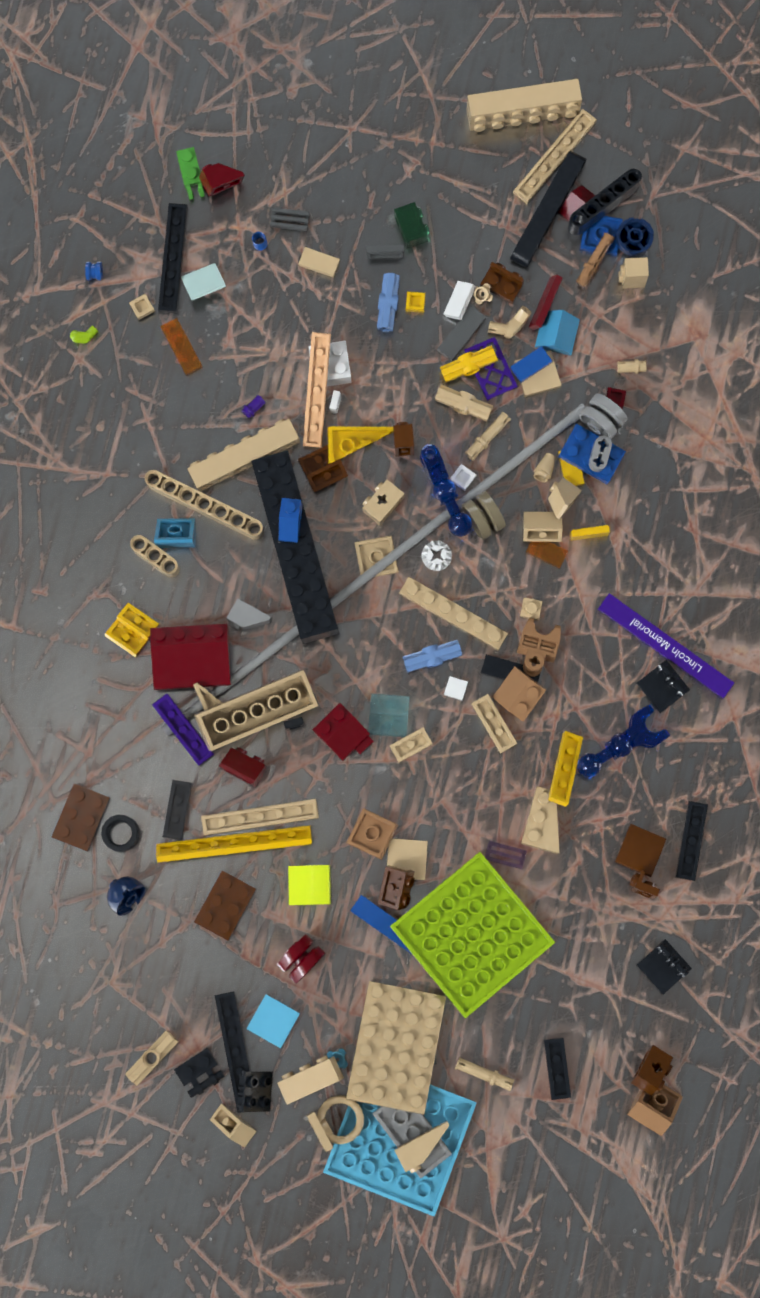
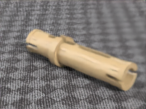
M501 412L480 437H476L473 445L465 451V455H468L467 457L474 461L483 449L486 450L488 448V444L511 421V418L506 413Z
M459 1057L455 1067L456 1070L458 1069L490 1082L489 1085H497L508 1091H511L515 1080L499 1074L497 1070L491 1071Z

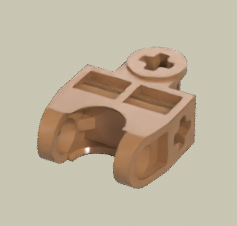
M528 619L517 649V653L526 655L523 670L528 676H538L542 671L545 661L554 663L560 643V625L555 624L554 629L549 634L542 635L536 631L535 619Z

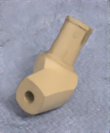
M522 306L507 324L490 321L488 333L504 335L506 339L514 337L527 322L531 311Z

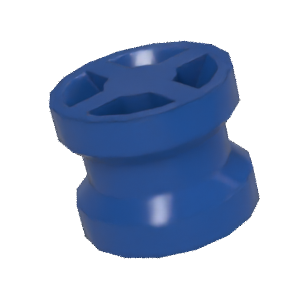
M86 262V280L97 279L102 281V262H97L96 264Z

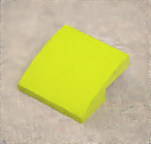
M330 865L288 866L289 905L331 904Z

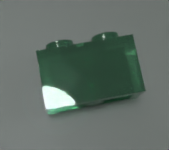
M415 202L394 209V218L407 249L428 242L430 231L428 225L423 224L421 219L423 218L422 210L420 207L417 208Z

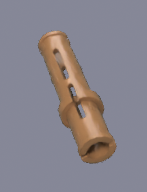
M604 233L587 263H584V269L576 280L579 285L586 287L593 274H596L598 271L597 267L615 240L610 234Z

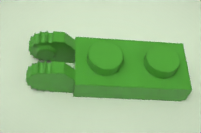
M194 147L176 151L189 200L193 199L194 196L191 190L192 186L198 185L199 195L201 197L205 196L202 182L199 179L200 169Z

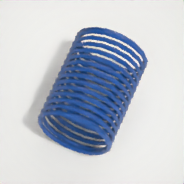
M262 232L254 233L252 241L255 249L259 251L266 249L267 239L265 234ZM259 238L264 239V242L261 244L255 243Z

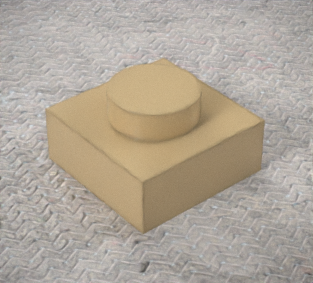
M146 294L129 302L138 320L155 312Z
M524 597L520 617L534 618L539 621L543 601Z

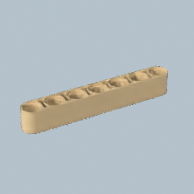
M150 470L145 474V482L151 490L253 540H259L263 537L264 528L259 520L157 470ZM156 476L159 478L157 483H149L152 477ZM169 485L176 486L173 492H167L166 488ZM186 493H191L193 495L192 498L187 501L183 499V496ZM208 501L209 506L206 509L200 508L201 502ZM220 509L226 510V514L223 517H218L216 514ZM240 517L243 519L241 525L233 524L236 518ZM253 526L260 527V531L256 534L251 533L250 529Z

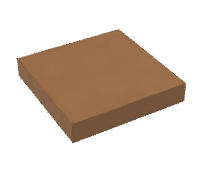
M363 808L346 843L382 860L398 824Z

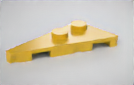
M329 426L328 464L342 459L393 433V427Z

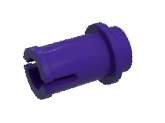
M257 395L247 406H243L242 412L247 418L254 417V414L266 402L261 396Z

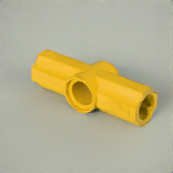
M491 345L474 353L467 352L459 356L457 360L441 366L440 370L447 383L461 376L473 375L479 372L480 368L495 363L498 359Z

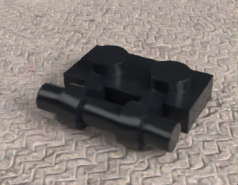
M208 1048L174 1069L183 1086L190 1082L192 1083L193 1088L187 1091L191 1098L197 1094L201 1095L206 1088L211 1085L215 1086L219 1083L220 1079L225 1077L222 1070L214 1074L212 1068L218 1065ZM206 1073L209 1078L199 1083L197 1078Z

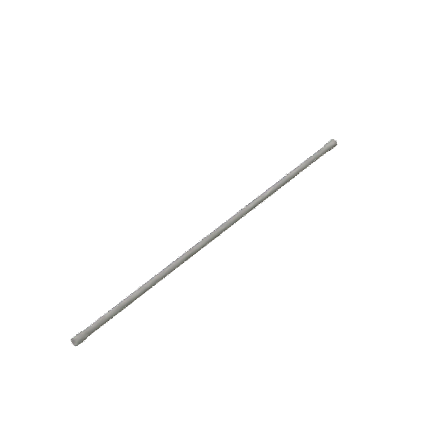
M580 404L563 420L330 599L332 609L462 509L461 504L468 500L473 501L476 499L478 494L489 489L571 424L577 422L580 419L579 413L585 406ZM297 625L233 673L230 686H216L209 693L218 698L296 638L299 635ZM200 700L183 712L187 720L203 709ZM167 724L162 727L168 737L173 734Z

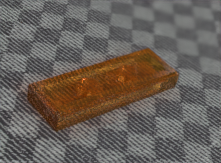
M177 318L160 326L186 376L203 368Z

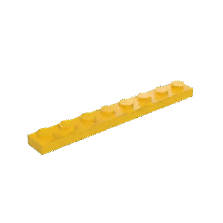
M309 825L156 844L157 863L308 845L312 844L311 827Z

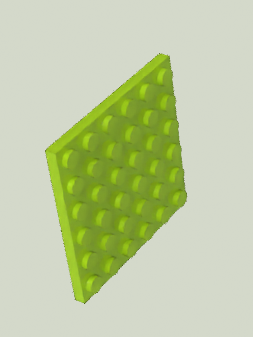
M481 852L476 854L390 926L464 1018H467L555 943Z

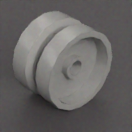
M596 393L589 402L591 407L585 406L579 413V418L594 434L607 436L612 440L617 433L616 428H622L627 422V415L611 399Z

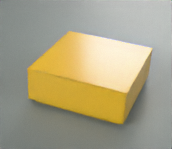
M407 291L405 311L424 313L425 293Z

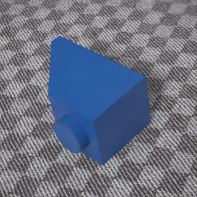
M282 498L279 514V541L298 543L303 509L301 500Z

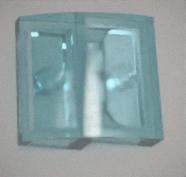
M371 693L368 726L370 735L406 737L410 697Z

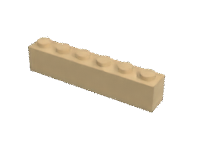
M281 419L275 423V426L269 429L268 427L262 428L258 431V434L252 437L251 435L241 439L240 443L236 445L230 444L220 453H211L207 456V459L201 462L200 460L195 461L187 469L197 490L201 492L252 467L251 460L285 451L299 444L300 439L290 419Z

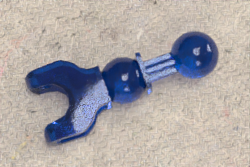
M427 444L421 449L420 463L433 487V495L440 501V506L445 505L450 515L448 528L450 532L457 537H464L472 530V520L467 514L461 513L456 503V499H458V494H456L457 488L454 482L449 479L438 448L433 444ZM426 455H431L433 458L428 459Z
M647 705L631 716L628 729L623 733L614 734L610 741L605 744V749L597 754L585 753L580 756L577 769L584 777H595L601 771L602 764L612 757L614 760H617L619 757L628 756L638 746L654 748L667 739L670 733L666 729L656 733L650 732L645 725L646 718L654 712L652 706Z

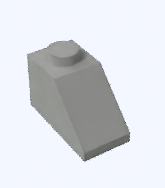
M240 599L236 600L226 618L230 622L229 626L236 630H239V628L247 630L269 624L272 621L271 616Z

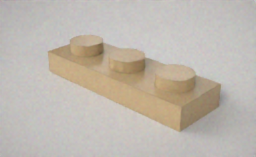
M488 694L471 703L500 754L517 745L516 740Z

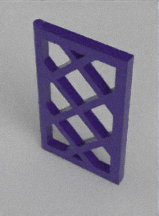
M495 337L464 349L465 353L474 350L479 351L481 347L484 349L488 344L493 343L497 350L495 353L497 359H500L503 363L504 371L493 368L494 363L491 366L483 367L489 370L485 379L480 377L479 372L475 373L487 401L518 388ZM491 371L502 375L498 384L488 380ZM504 376L509 377L512 383L511 386L505 387L501 385ZM486 384L497 387L495 393L489 395L485 388Z

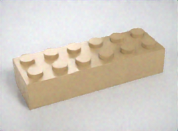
M579 79L468 95L467 116L470 131L481 132L486 128L500 129L506 125L519 126L526 122L533 124L546 119L553 121L559 117L573 118L580 112L582 103Z
M300 670L194 714L208 750L213 751L315 708L318 704L304 670Z

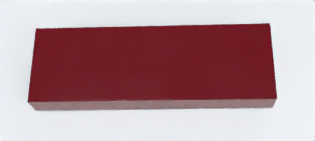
M554 275L549 278L529 325V328L532 330L542 327L563 277Z

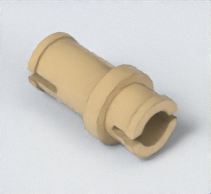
M646 360L617 361L618 373L635 372V374H639V372H646Z

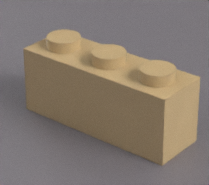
M326 1055L317 1059L316 1065L310 1066V1063L300 1067V1072L293 1074L291 1071L281 1076L283 1080L277 1084L287 1105L344 1078L334 1056L328 1059Z

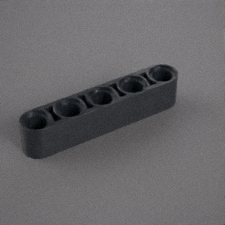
M629 169L573 212L569 220V232L573 235L582 234L639 189L642 173L638 169Z

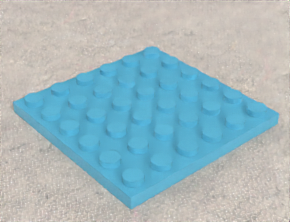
M430 1084L424 1116L433 1128L448 1121L449 1127L441 1139L452 1155L421 1179L416 1172L411 1173L410 1170L405 1172L394 1151L397 1146L372 1114L381 1106L357 1102L364 1114L363 1129L359 1136L349 1143H334L323 1173L435 1217L477 1102ZM350 1106L346 1110L337 1136L349 1134L356 1125V1115Z

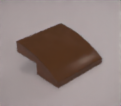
M328 445L298 459L314 493L348 477L340 459L328 464Z
M630 824L615 862L637 872L644 870L646 871L645 875L651 877L663 850L666 838Z

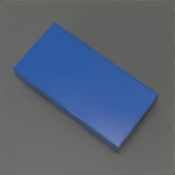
M541 346L513 364L510 369L520 383L550 365L552 360Z

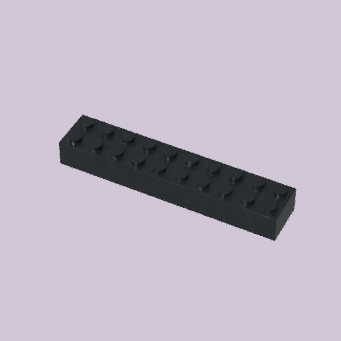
M288 450L251 460L302 644L340 634L304 505L298 543L279 541V514L282 498L298 499L302 502Z

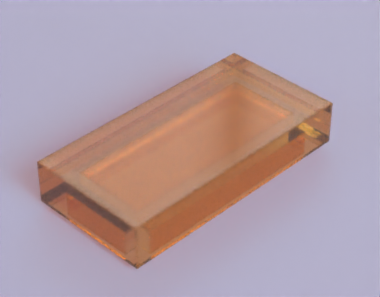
M531 541L525 553L560 569L568 550L550 542Z

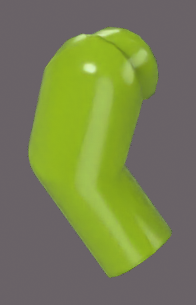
M92 325L86 332L73 330L70 333V338L75 343L87 344L99 331Z

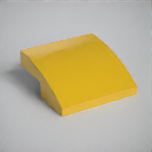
M127 603L117 615L115 622L106 631L105 637L134 657H137L150 639V628H157L159 623L130 603Z

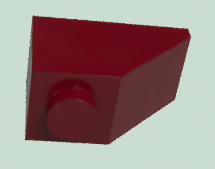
M217 163L204 166L199 179L210 197L241 184L245 175L242 171Z

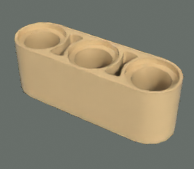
M136 535L131 539V548L138 556L167 577L178 575L180 567L173 557L142 535ZM137 542H145L144 547L136 549L135 545ZM158 552L160 557L157 560H151L150 556L152 553ZM170 563L175 564L173 571L168 572L165 570L166 565Z

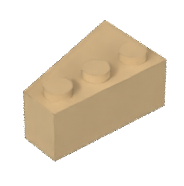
M537 786L521 844L559 854L557 803L548 800L549 789Z

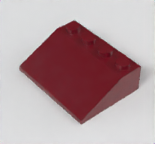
M227 623L150 628L154 690L194 688L193 684L195 683L200 684L202 687L231 685L230 644Z

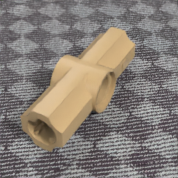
M444 385L439 387L435 397V401L452 407L454 411L462 415L469 414L486 422L493 409V405L476 399L474 395L468 392H458Z
M166 1030L125 1075L132 1083L138 1086L179 1041ZM150 1052L157 1056V1060L153 1064L147 1060V1055Z

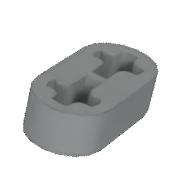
M599 436L593 444L589 467L594 472L602 471L607 465L612 447V442L607 436ZM601 441H604V442H605L604 445L607 446V447H605V448L602 450V452H601V451H600V448H601L600 443H601ZM598 456H601L600 463L602 464L597 467L593 461H596Z

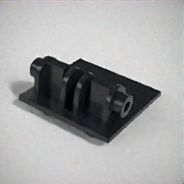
M667 660L659 664L636 683L659 713L690 691L689 687Z
M666 939L637 964L639 969L663 995L692 969Z
M241 1071V1074H239V1085H243V1087H238V1089H243V1093H238V1095H243V1097H238L237 1107H239V1111L270 1112L273 1071Z

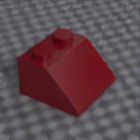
M341 703L312 729L342 761L370 735Z
M231 747L219 767L256 787L267 767L263 764L264 760L255 755L253 758L247 756V751L240 747L236 749Z

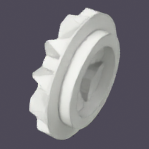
M440 540L431 541L425 545L422 551L423 563L427 568L434 571L445 569L452 560L451 549L448 544ZM442 549L440 554L442 560L436 558L431 561L434 556L432 551L438 552Z

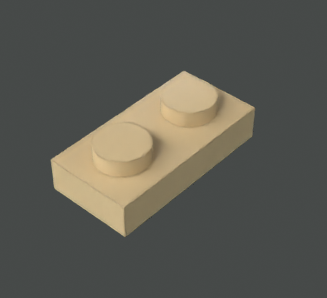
M423 727L391 744L390 748L398 763L433 744Z

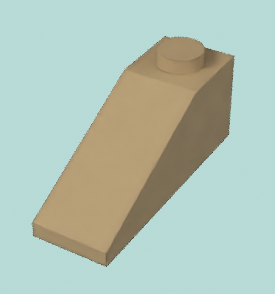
M448 1121L394 1149L405 1172L410 1170L413 1173L422 1168L420 1164L424 1163L449 1127Z

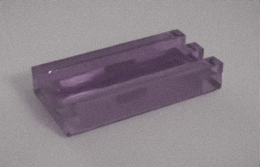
M489 841L485 858L494 863L522 870L527 851ZM492 846L509 851L521 853L522 855L521 857L504 852L492 850L491 848ZM491 853L503 856L506 858L520 861V863L518 865L515 863L489 857V855Z

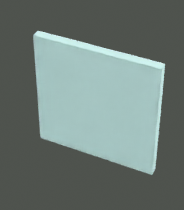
M215 263L181 276L191 301L226 287Z

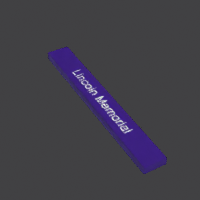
M610 593L599 606L598 610L720 698L723 699L734 685V682Z

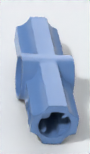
M395 273L383 275L377 330L383 332L393 331L395 312H397L399 297L397 294L400 279L399 275Z
M454 640L441 645H431L423 648L422 651L403 656V661L407 673L425 667L432 668L441 665L444 661L462 656L458 640Z

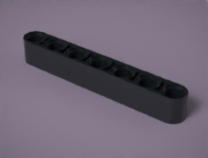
M571 150L568 152L517 243L510 260L525 268L529 266L583 169L586 158Z

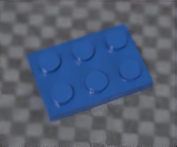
M576 423L558 457L607 485L626 451L612 444L606 467L600 472L592 471L589 467V459L593 444L599 436ZM601 441V443H600V445H601L600 451H601V452H602V450H603L605 447H607V446L604 445V443H605L604 441ZM598 456L596 461H593L597 467L602 464L600 463L601 456Z

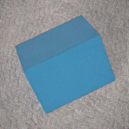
M564 310L549 311L542 327L539 328L535 348L542 346L544 350H551L552 352L571 356L580 319Z
M195 518L157 519L154 537L155 545L159 548H195Z

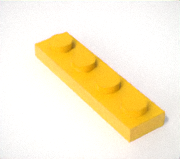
M568 731L562 734L548 797L549 801L565 807L569 804L583 737Z

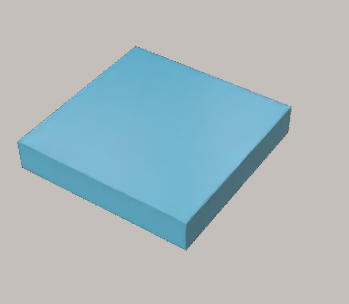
M266 994L250 1021L247 1030L281 1048L300 1013Z

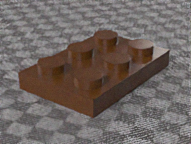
M74 783L52 838L88 852L110 797Z
M221 871L194 923L229 941L256 888Z

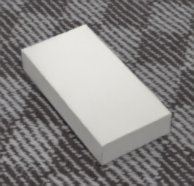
M457 281L444 315L449 318L462 320L476 286L471 283Z

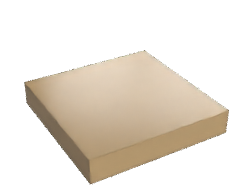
M551 350L546 353L551 358L552 363L521 383L525 397L561 387Z
M392 535L355 542L360 575L394 550ZM397 560L375 577L399 573Z
M392 839L388 846L387 866L390 865L405 871L413 870L415 871V880H425L428 841Z

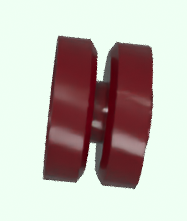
M307 934L298 942H295L277 963V966L283 972L288 971L293 965L295 966L289 975V978L295 984L326 954L319 946L314 947L309 953L307 952L313 944V940Z

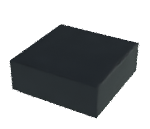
M302 717L284 721V726L289 731L303 727L304 721Z

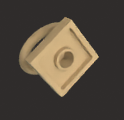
M343 1095L327 1099L319 1108L317 1116L313 1111L306 1115L325 1152L333 1149L330 1142L346 1144L356 1139L364 1125V1114L360 1105L356 1101L347 1100L346 1096ZM335 1104H346L355 1112L356 1125L347 1135H334L325 1119L327 1110Z

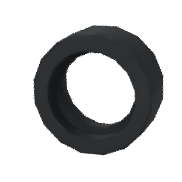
M115 815L105 821L101 836L108 848L117 852H125L136 845L140 831L136 822L130 817ZM117 822H125L131 828L132 835L126 844L118 845L110 839L109 830Z

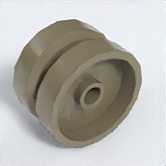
M483 491L476 496L477 504L472 500L461 504L467 520L481 540L491 536V528L498 532L506 527L499 508L486 491Z

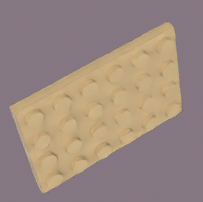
M369 981L346 1096L347 1100L422 1115L425 1114L446 996Z

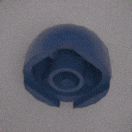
M635 217L624 220L619 225L616 233V244L619 250L631 257L646 253L652 245L654 236L651 225L646 220L634 219Z
M126 876L115 879L110 883L107 892L108 905L119 916L126 915L133 910L131 906L135 902L137 904L141 902L146 888L133 877Z

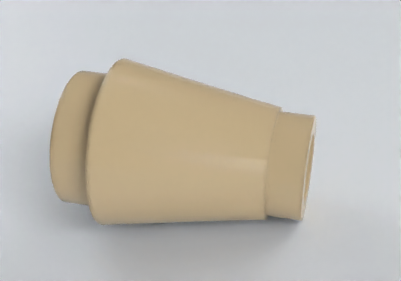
M546 453L534 469L533 476L538 481L545 483L551 479L556 460L553 454Z

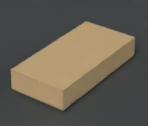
M305 247L299 261V266L334 278L340 259Z

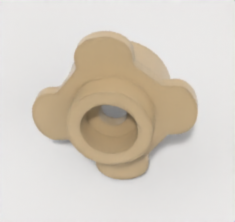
M485 283L481 287L476 286L473 293L477 304L480 305L485 301L490 302L493 300L489 284Z

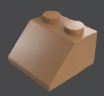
M514 666L492 698L524 722L545 693L546 688Z
M663 1085L660 1091L656 1090L652 1096L640 1089L627 1115L662 1136L672 1124L683 1096Z

